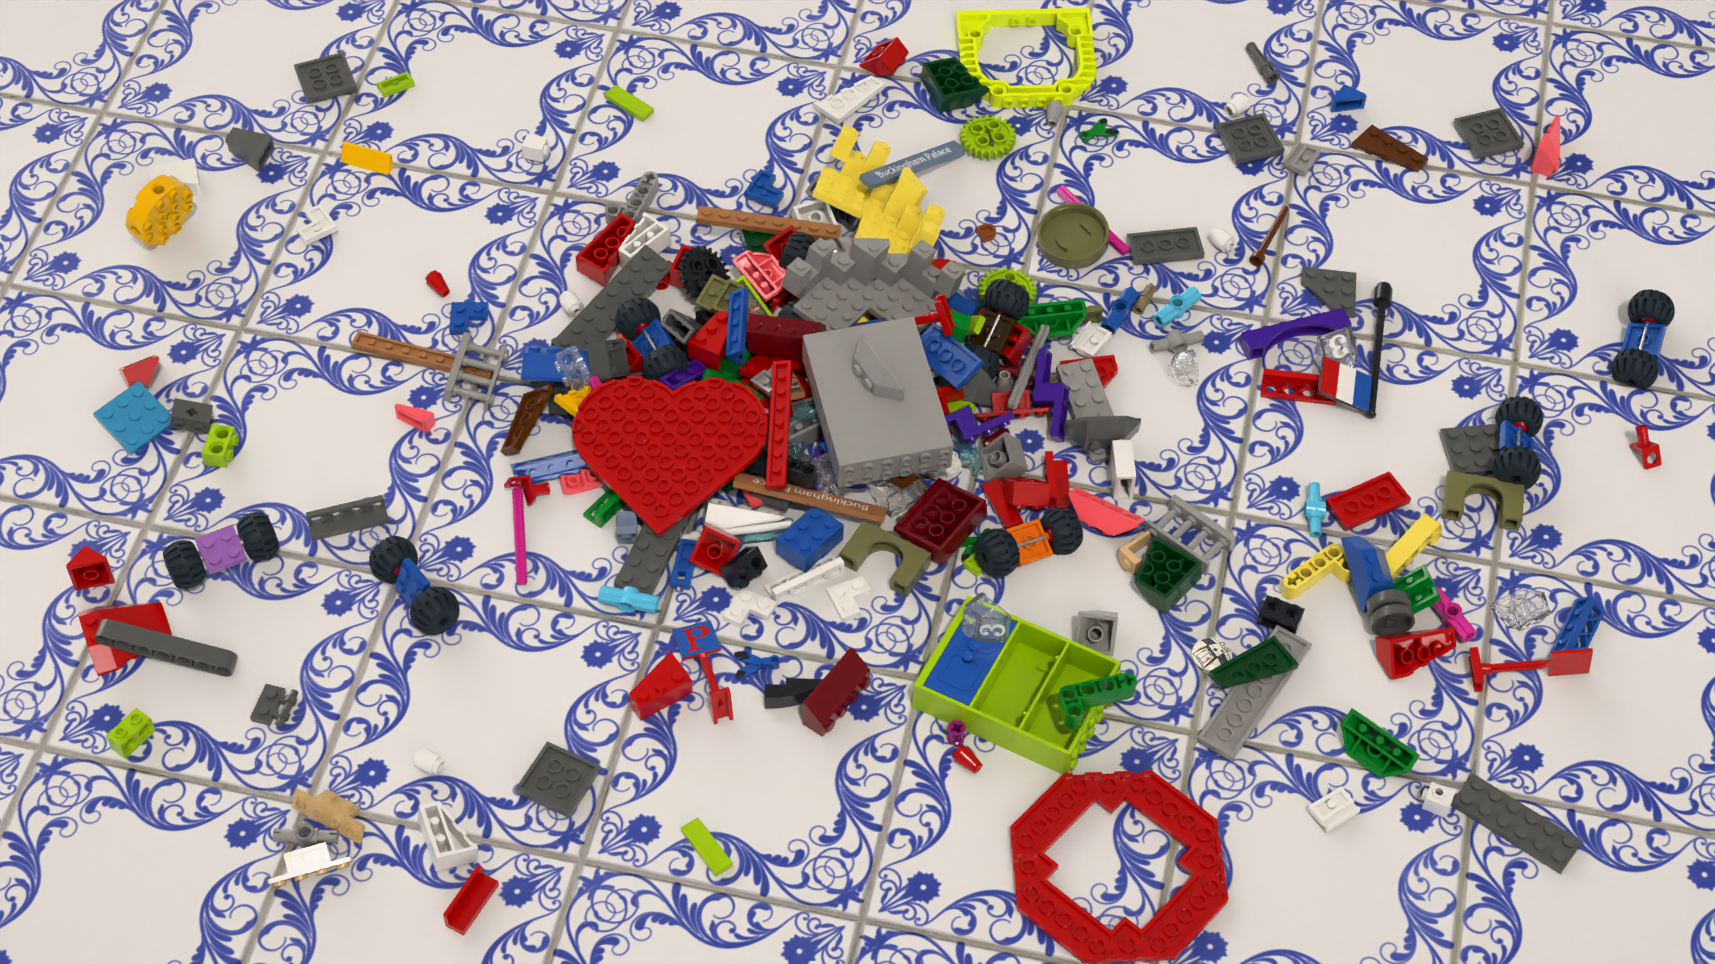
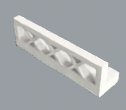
M830 554L820 559L806 573L800 569L765 585L764 589L770 598L779 605L844 574V561L841 557L836 559L833 554Z

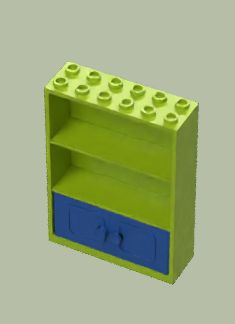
M967 596L913 685L912 707L947 723L953 720H960L965 724L967 732L1063 775L1064 773H1069L1070 770L1074 771L1078 763V755H1083L1087 746V739H1091L1094 735L1095 724H1100L1104 715V708H1108L1111 703L1085 708L1082 725L1077 729H1070L1064 724L1058 707L1060 689L1065 685L1121 674L1123 671L1120 670L1121 662ZM985 624L991 627L1001 624L1005 627V633L1001 636H995V632L1002 633L1001 628H994L993 631H990L989 628H983L982 632H988L989 634L982 635L980 627Z

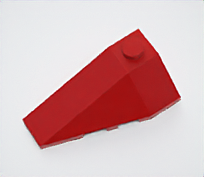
M1455 627L1402 632L1375 637L1376 656L1388 677L1392 680L1412 675L1416 669L1428 665V662L1432 659L1439 658L1457 647Z

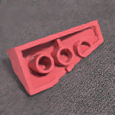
M1560 115L1555 116L1547 133L1544 134L1531 171L1550 178L1553 172L1558 171L1561 162H1558L1560 156Z

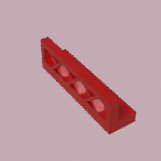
M1264 368L1261 380L1262 398L1334 406L1336 404L1335 400L1324 398L1318 393L1319 374ZM1265 386L1273 387L1276 391L1266 392ZM1292 389L1295 393L1287 394L1284 390ZM1310 391L1313 395L1305 396L1303 392Z

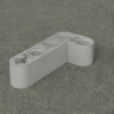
M652 171L644 173L625 206L616 203L608 204L605 207L606 224L609 225L620 213L635 220V225L636 223L639 224L643 213L647 212L659 191L658 175Z

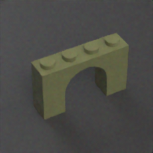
M1447 471L1443 487L1441 518L1461 521L1465 498L1473 494H1483L1494 499L1499 505V528L1519 531L1523 520L1525 485L1502 482L1494 477Z
M863 520L840 551V557L844 561V566L857 572L866 558L872 553L878 551L891 552L900 558L901 564L890 578V589L908 597L931 565V553L906 539L903 540L895 536L890 531L879 528L874 523Z

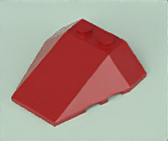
M162 602L97 606L78 612L84 637L98 677L117 671L124 667L123 664L130 659H136L140 656L139 654L97 643L94 638L103 619H110L172 635Z

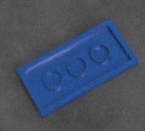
M933 323L920 336L929 367L958 391L985 364L951 335L945 336L943 329L936 323Z

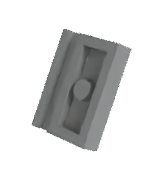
M1298 141L1283 161L1282 167H1289V170L1306 176L1320 156L1321 150L1308 144L1303 145L1301 141Z

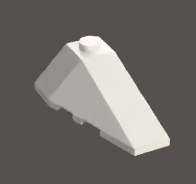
M709 497L704 501L703 524L705 525L707 522L721 529L781 521L785 517L780 512L763 508H756L755 511L748 505L738 504L733 506L730 501Z

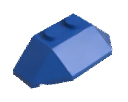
M1360 536L1343 537L1341 541L1361 613H1367L1366 603L1370 597L1381 591L1395 588L1386 555L1383 549Z

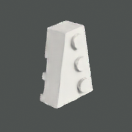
M644 212L639 224L636 223L634 231L626 237L618 249L620 265L624 267L645 244L659 254L672 244L670 229Z
M440 801L419 806L418 821L435 871L477 862L478 847L468 839L466 832L459 828L455 823V819Z

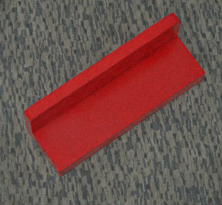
M1045 451V482L1051 484L1048 509L1071 508V499L1068 495L1070 488L1067 461L1054 460L1053 451Z
M477 865L443 914L446 927L463 936L499 886L497 880L484 874L481 865Z

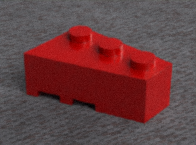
M982 307V309H981V311L979 312L978 315H980L981 312H982V310H983V309H986V308ZM1016 324L1002 354L1013 367H1016L1034 338L1028 328Z
M719 310L688 340V358L692 360L697 359L703 365L720 371L721 363L725 359L728 313Z
M671 651L629 693L630 707L640 721L693 693L692 679Z

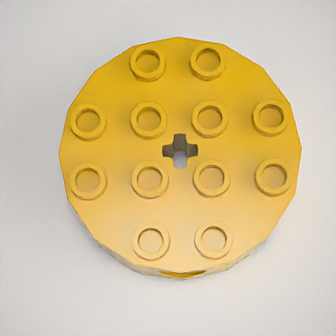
M160 175L151 180L135 197L137 202L134 207L129 208L126 216V228L130 234L148 246L152 247L167 243L169 236L181 231L182 224L194 207L191 188L172 175Z

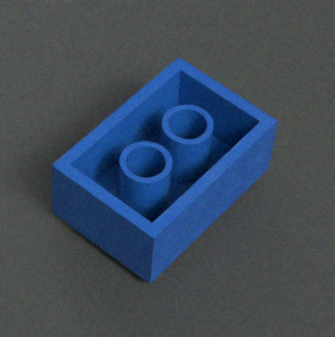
M812 506L776 538V554L806 573L843 540L844 524L820 508Z

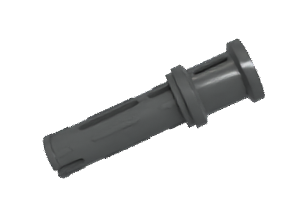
M1254 42L1248 43L1246 50L1259 66V72L1266 77V82L1268 84L1277 82L1280 78V73L1273 68V63L1266 60Z

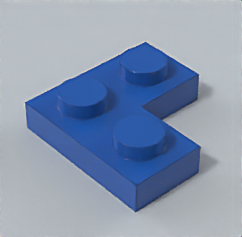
M760 169L744 191V197L776 209L784 197V192L771 188L776 180L775 174Z
M452 302L449 326L450 335L468 333L469 321H488V302Z

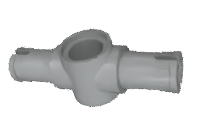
M1179 329L1170 331L1164 339L1150 341V350L1152 353L1161 350H1172L1175 354H1180L1190 344L1204 342V333L1201 330L1193 333H1182Z
M306 822L293 827V829L274 828L273 842H292V844H298L302 849L324 842L337 844L339 839L338 830H320V828H313L310 823Z

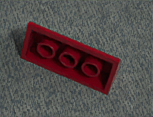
M749 313L746 328L748 351L753 354L803 360V335L825 332L826 325L814 321Z
M852 647L849 648L803 702V725L822 737L827 731L830 732L834 728L837 719L845 715L848 706L851 703L854 704L859 697V693L863 689L866 690L871 683L870 669Z

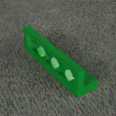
M609 488L583 513V517L599 528H602L626 504Z

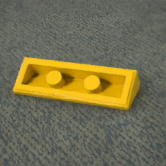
M343 142L342 163L385 175L390 174L394 167L392 154Z

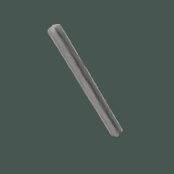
M1040 325L1008 399V408L1016 409L1036 364V355H1038L1039 348H1043L1049 334L1050 327L1048 325Z

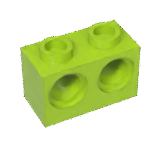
M212 424L201 452L204 465L227 468L229 461L233 459L234 447L239 442V436L236 434L234 426Z
M135 708L106 737L111 749L126 759L155 732V728L151 718L138 708Z

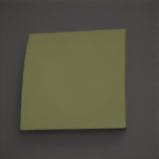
M712 274L697 298L695 306L713 314H716L719 310L728 313L730 292L745 286L731 279L725 280Z

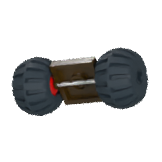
M996 279L987 287L984 301L989 310L983 309L980 314L986 318L980 333L978 335H971L968 340L969 343L964 344L967 349L985 363L982 369L985 372L987 371L992 380L997 376L1000 367L999 357L995 353L1003 354L1016 327V320L1027 312L1030 304V295L1026 289L1005 279Z

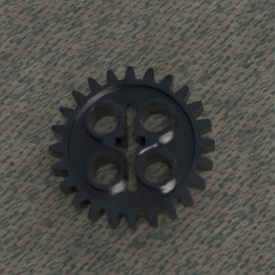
M697 246L688 250V252L683 254L684 257L680 259L682 264L678 265L682 270L678 272L682 276L679 282H684L682 289L687 288L686 295L692 294L691 300L699 297L712 274L725 280L731 278L726 275L729 269L724 268L727 263L721 262L723 257L718 258L717 251L712 253V248L706 249L705 246L701 248Z

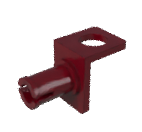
M1020 358L1019 365L1016 367L1000 364L998 376L1001 371H1008L1011 378L1017 381L1022 369L1023 358ZM1030 376L1028 381H1031L1033 384L1026 385L1025 390L1035 388L1034 377Z

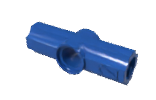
M1125 288L1119 298L1113 302L1111 310L1101 324L1102 328L1115 334L1122 322L1127 320L1129 311L1139 297V293L1134 288Z

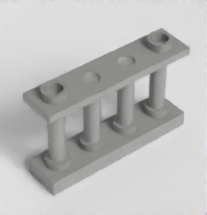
M464 332L444 389L443 400L451 402L452 396L457 394L485 401L483 411L487 412L489 405L494 403L495 394L493 392L503 361L507 362L509 351H507V343L504 342L501 351L473 344L470 341L471 333ZM474 351L497 357V364L493 365L468 358L467 352ZM468 365L494 372L492 380L464 373V370H461L462 366L466 367ZM465 380L488 386L489 389L487 394L461 388L457 385V381Z
M1174 494L1170 498L1169 512L1157 524L1148 519L1144 532L1148 530L1151 533L1150 539L1153 540L1154 536L1202 562V574L1206 576L1210 566L1209 560L1221 548L1230 552L1235 546L1236 536ZM1175 516L1179 517L1184 523L1172 535L1163 530ZM1190 527H1193L1200 533L1186 546L1178 539ZM1205 538H1209L1215 544L1201 557L1193 550Z

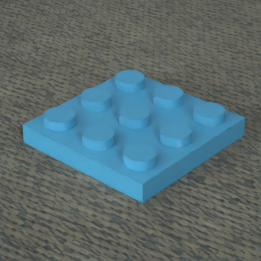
M137 381L93 413V416L130 455L136 453L170 428L171 414L140 381Z

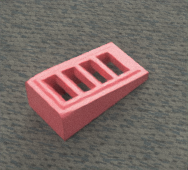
M401 404L395 405L397 419L425 433H428L435 425L433 412Z

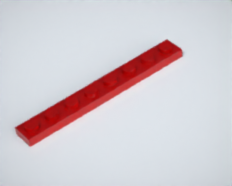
M792 360L773 361L766 473L767 490L787 489Z

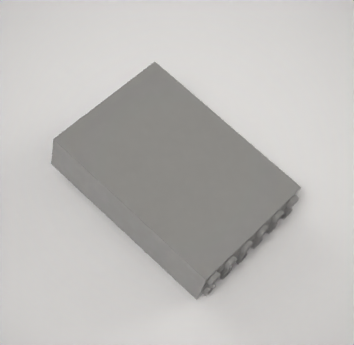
M914 316L803 335L802 359L838 487H850L854 484L888 480L899 476L906 477L912 473H927L928 471L944 470L951 467L954 445ZM861 335H864L905 388L904 400L898 401L874 396L870 390L864 387L862 379L854 374L852 366Z

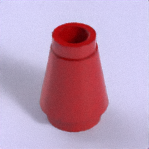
M434 270L427 274L425 277L426 284L441 297H445L450 293L440 272Z
M960 745L952 755L956 763L974 774L983 766L969 746Z

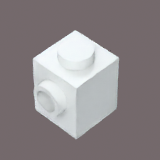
M527 134L522 144L523 158L543 162L550 152L547 137Z
M1432 782L1430 788H1425L1421 797V800L1424 801L1422 809L1446 818L1456 791Z

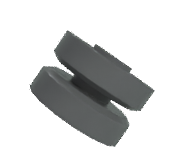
M1395 589L1381 591L1370 597L1366 603L1372 632L1378 636L1407 632L1415 624L1410 598L1404 591Z

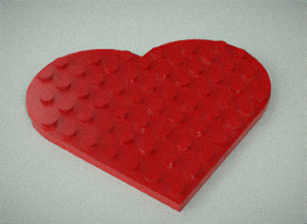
M627 376V379L617 381L613 379L601 384L582 400L578 406L576 416L573 418L572 433L575 448L586 465L660 537L757 459L767 440L768 420L765 408L756 394L736 381H725L723 378H707V380L698 382L694 380L673 391L657 380L651 381L640 376Z

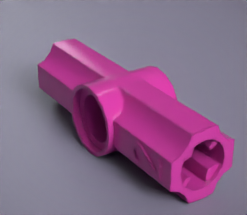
M1437 588L1441 600L1432 604V606L1441 616V623L1445 627H1455L1456 636L1461 642L1466 643L1476 636L1477 631L1462 614L1461 606L1452 602L1441 588Z

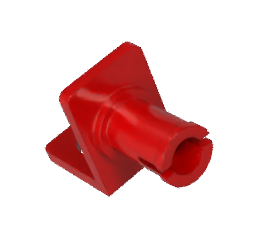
M1648 425L1636 426L1638 442L1629 444L1630 448L1641 451L1644 469L1660 466L1662 463L1659 444L1649 441ZM1654 453L1656 456L1655 461L1648 463V455Z
M530 475L510 477L504 484L505 488L522 486L528 506H531L536 500V495L550 494V487H546L549 486L548 482L532 484Z

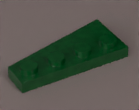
M1272 636L1210 670L1209 676L1222 690L1298 669L1299 664L1279 640Z

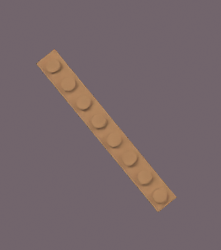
M700 205L696 223L769 234H777L793 225L797 232L807 233L815 240L821 237L824 240L834 239L836 243L838 237H840L841 230L840 225Z

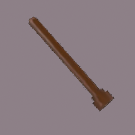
M1287 206L1282 207L1260 248L1250 256L1249 261L1253 266L1260 267L1265 261L1264 253L1289 211Z

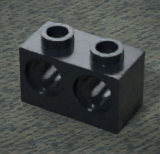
M751 546L742 549L722 565L720 569L730 588L739 587V589H742L750 584V580L760 576L768 565L759 547Z
M1267 595L1260 610L1257 624L1272 630L1278 625L1296 635L1305 609L1296 604Z

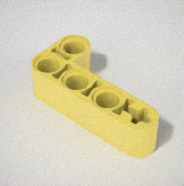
M1427 513L1423 514L1385 554L1392 580L1428 544L1433 546L1441 538L1442 525Z
M1336 544L1328 545L1284 577L1281 595L1285 599L1293 600L1330 573L1342 582L1352 581L1344 549Z

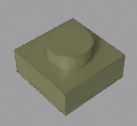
M1101 304L1086 307L1088 314L1083 320L1084 325L1089 321L1092 323L1102 321L1103 309Z

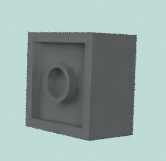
M624 338L586 344L592 377L598 376L600 380L630 375L631 367L628 364L627 345Z

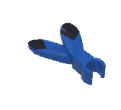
M745 651L734 653L737 660L748 664L737 671L735 675L737 679L747 678L762 668H780L778 655L760 658Z

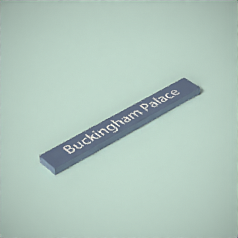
M953 140L860 175L859 180L872 190L896 181L903 168H910L915 174L963 156L966 149Z

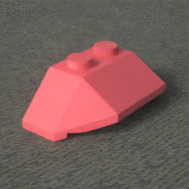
M746 250L732 259L741 276L744 275L764 303L782 292L784 288L782 287V282L786 270L779 266L778 260L772 254Z
M1075 487L1068 494L1079 520L1089 527H1096L1102 530V533L1115 536L1137 528L1145 520L1079 487Z

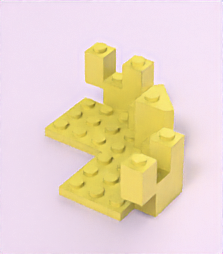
M843 125L830 155L843 161L844 164L839 173L832 168L824 166L812 196L859 218L860 222L854 238L889 239L890 247L888 253L910 254L911 249L921 239L933 247L939 237L940 225L946 211L940 206L930 203L925 213L921 210L919 206L928 189L910 168H903L896 181L870 190L859 180L860 175L884 166L892 147L888 146L885 142L875 140L868 156H865L860 151L852 150L860 132L851 126Z

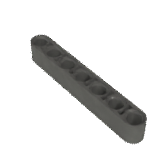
M103 619L94 638L97 643L107 647L225 677L232 675L238 659V655L230 650L110 619Z

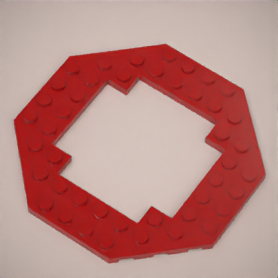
M1143 770V773L1114 771V774L1085 772V775L1064 773L1010 826L1017 911L1082 963L1175 960L1228 903L1229 897L1226 889V876L1222 861L1217 819L1152 770ZM1126 801L1189 849L1178 860L1177 865L1192 875V877L1143 929H1140L1128 918L1124 917L1111 931L1048 881L1058 869L1059 864L1047 856L1045 852L1095 802L1112 814Z

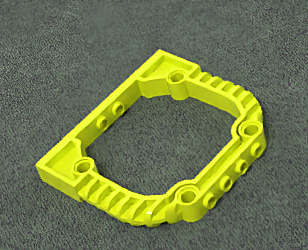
M1090 8L956 11V32L960 62L968 69L967 72L979 79L980 84L986 85L989 88V92L981 98L989 101L992 107H1047L1049 102L1054 100L1061 102L1063 106H1070L1075 98L1081 96L1084 91L1092 86L1096 77L1097 67ZM1056 25V30L1067 37V45L1075 48L1078 72L1073 78L1060 79L1054 85L1010 86L1005 81L989 80L981 72L978 64L977 50L983 47V36L990 32V27Z

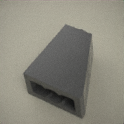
M236 127L232 128L225 139L229 152L258 172L262 171L275 148L272 135Z
M671 308L660 322L664 328L684 344H688V340L702 327L692 317Z

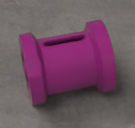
M960 720L951 721L948 724L947 741L950 745L960 746L964 743L966 726Z

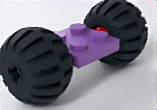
M253 512L242 517L237 523L240 539L233 525L195 538L200 554L191 541L180 540L170 544L163 551V558L174 585L179 589H190L199 585L206 577L203 561L211 575L248 561L246 554L250 559L258 561L272 557L279 549V542L268 516L265 513Z

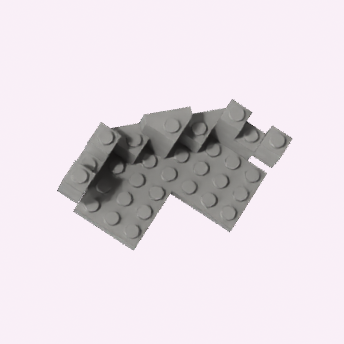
M820 237L809 247L805 261L797 257L787 266L782 287L801 299L793 306L792 311L806 321L820 322L826 325L825 331L852 327L868 312L878 319L884 318L885 321L926 315L937 311L933 299L939 293L945 294V297L949 299L959 290L966 270L952 260L941 270L932 265L936 249L922 239L911 249L910 254L888 253L890 241L884 238H853L849 252H834L835 247ZM933 322L916 325L919 335L931 326Z

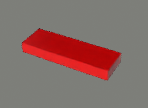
M999 479L981 485L984 495L1005 530L1023 524L1024 521L1017 509L1012 508V505L1006 502L1003 486Z

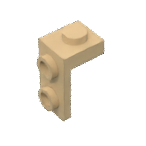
M1148 530L1143 534H1138L1133 541L1123 544L1119 549L1118 562L1133 576L1138 573L1141 560L1135 553L1148 545L1151 533Z

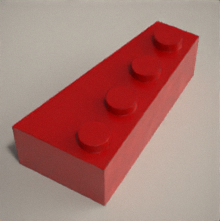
M620 213L575 256L577 271L606 286L620 263L618 249L626 237L634 231L635 220Z

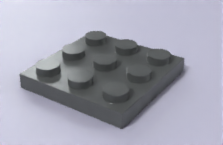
M344 52L294 64V69L307 104L358 91Z
M1502 108L1454 119L1455 127L1476 159L1521 149L1524 146L1523 140Z
M1264 113L1216 124V131L1235 165L1284 153L1285 148Z
M1496 424L1440 429L1439 434L1451 471L1479 476L1493 475L1492 465L1495 457L1501 451L1499 449L1500 436Z
M547 741L515 788V792L570 818L600 773L601 766Z

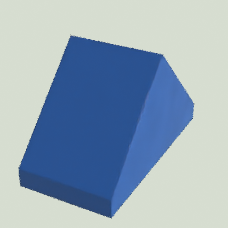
M1344 84L1333 97L1330 111L1333 113L1364 109L1367 96L1365 93Z

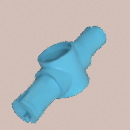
M1311 482L1308 485L1309 498L1305 501L1304 517L1308 518V522H1310V536L1318 538L1322 534L1321 522L1325 519L1326 502H1322L1320 497V484L1318 482Z

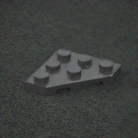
M1302 267L1301 286L1305 289L1308 288L1314 293L1313 296L1323 305L1326 304L1331 310L1343 308L1349 318H1354L1357 273Z

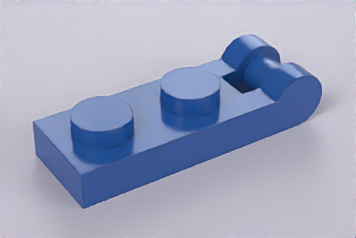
M680 540L670 587L677 588L679 586L684 587L686 590L691 589L696 564L688 560L696 544L695 540ZM679 576H685V579L678 578Z

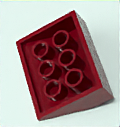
M938 478L893 528L904 539L930 552L931 560L943 566L986 518V500Z

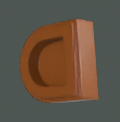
M982 224L975 227V232L983 243L991 241L996 237V228L992 224Z

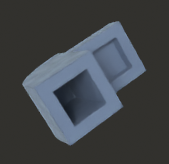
M617 511L616 534L618 543L635 542L638 536V519L633 511Z

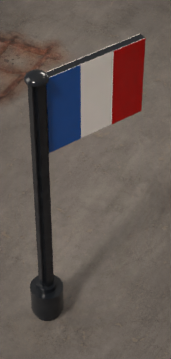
M1379 282L1374 288L1373 304L1377 307L1371 376L1325 356L1321 360L1318 393L1365 413V416L1369 419L1376 417L1375 410L1385 311L1392 303L1393 289L1388 282Z

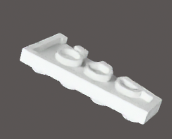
M871 75L854 83V86L851 88H844L834 96L831 94L821 102L819 100L814 102L813 108L837 124H840L885 88V83Z

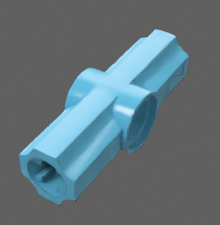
M1189 287L1180 295L1172 296L1167 305L1153 314L1152 319L1155 325L1159 328H1164L1174 319L1182 318L1186 310L1201 300L1199 290L1196 287Z
M602 585L599 589L598 603L618 606L620 610L627 613L638 610L656 614L659 608L660 596L640 593L638 589L631 586L619 589Z

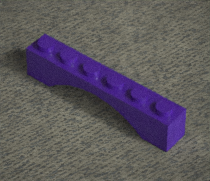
M1343 308L1332 309L1291 321L1247 330L1241 333L1239 345L1247 360L1264 357L1276 344L1292 337L1319 336L1331 339L1335 335L1340 334L1349 336L1352 323Z

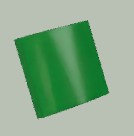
M1425 564L1393 581L1395 590L1404 591L1409 595L1413 614L1441 600L1439 591Z

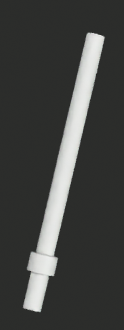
M792 521L722 530L732 535L787 529L792 525ZM699 530L691 531L689 534H683L681 539L697 541L701 532Z

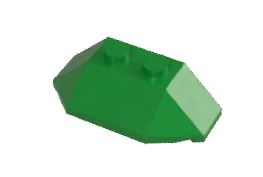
M1084 299L1030 304L1027 312L1016 321L1017 324L1028 328L1034 338L1042 324L1050 327L1047 338L1072 336L1088 312Z
M1351 708L1340 724L1346 753L1380 778L1409 773L1420 757L1409 746L1353 708Z

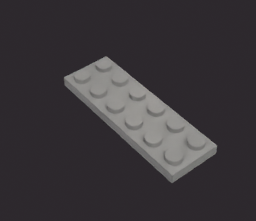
M1092 358L1056 366L1060 383H1064L1070 389L1068 404L1074 419L1092 416H1114ZM1109 448L1098 450L1086 449L1091 464L1110 460L1111 449Z

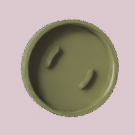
M1083 203L1062 204L1054 207L1042 217L1037 230L1038 246L1042 255L1056 266L1068 269L1083 268L1097 262L1105 254L1109 246V225L1104 215L1090 205Z

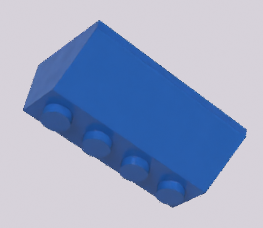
M530 345L524 351L521 380L589 383V379L592 377L587 349L578 350L576 347L559 349L557 346L540 348L539 345Z

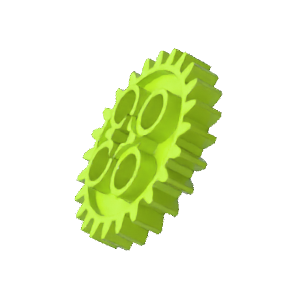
M986 114L984 118L979 115V119L972 117V121L967 120V124H963V129L960 132L961 146H964L966 151L969 150V155L975 154L974 158L981 156V160L984 157L990 160L991 157H994L997 160L998 155L1003 158L1004 153L1009 154V150H1013L1016 142L1015 128H1012V124H1007V119L1001 121V116L996 119L995 115L989 117Z
M1004 266L1003 270L997 267L996 272L990 269V274L985 273L984 277H981L978 285V295H980L979 300H983V305H985L984 296L987 287L996 279H1005L1026 289L1030 295V304H1034L1037 287H1035V281H1031V276L1026 277V272L1021 274L1020 269L1014 271V268L1011 267L1010 270H1007L1006 266Z

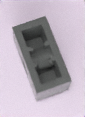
M175 398L169 427L208 434L213 405Z

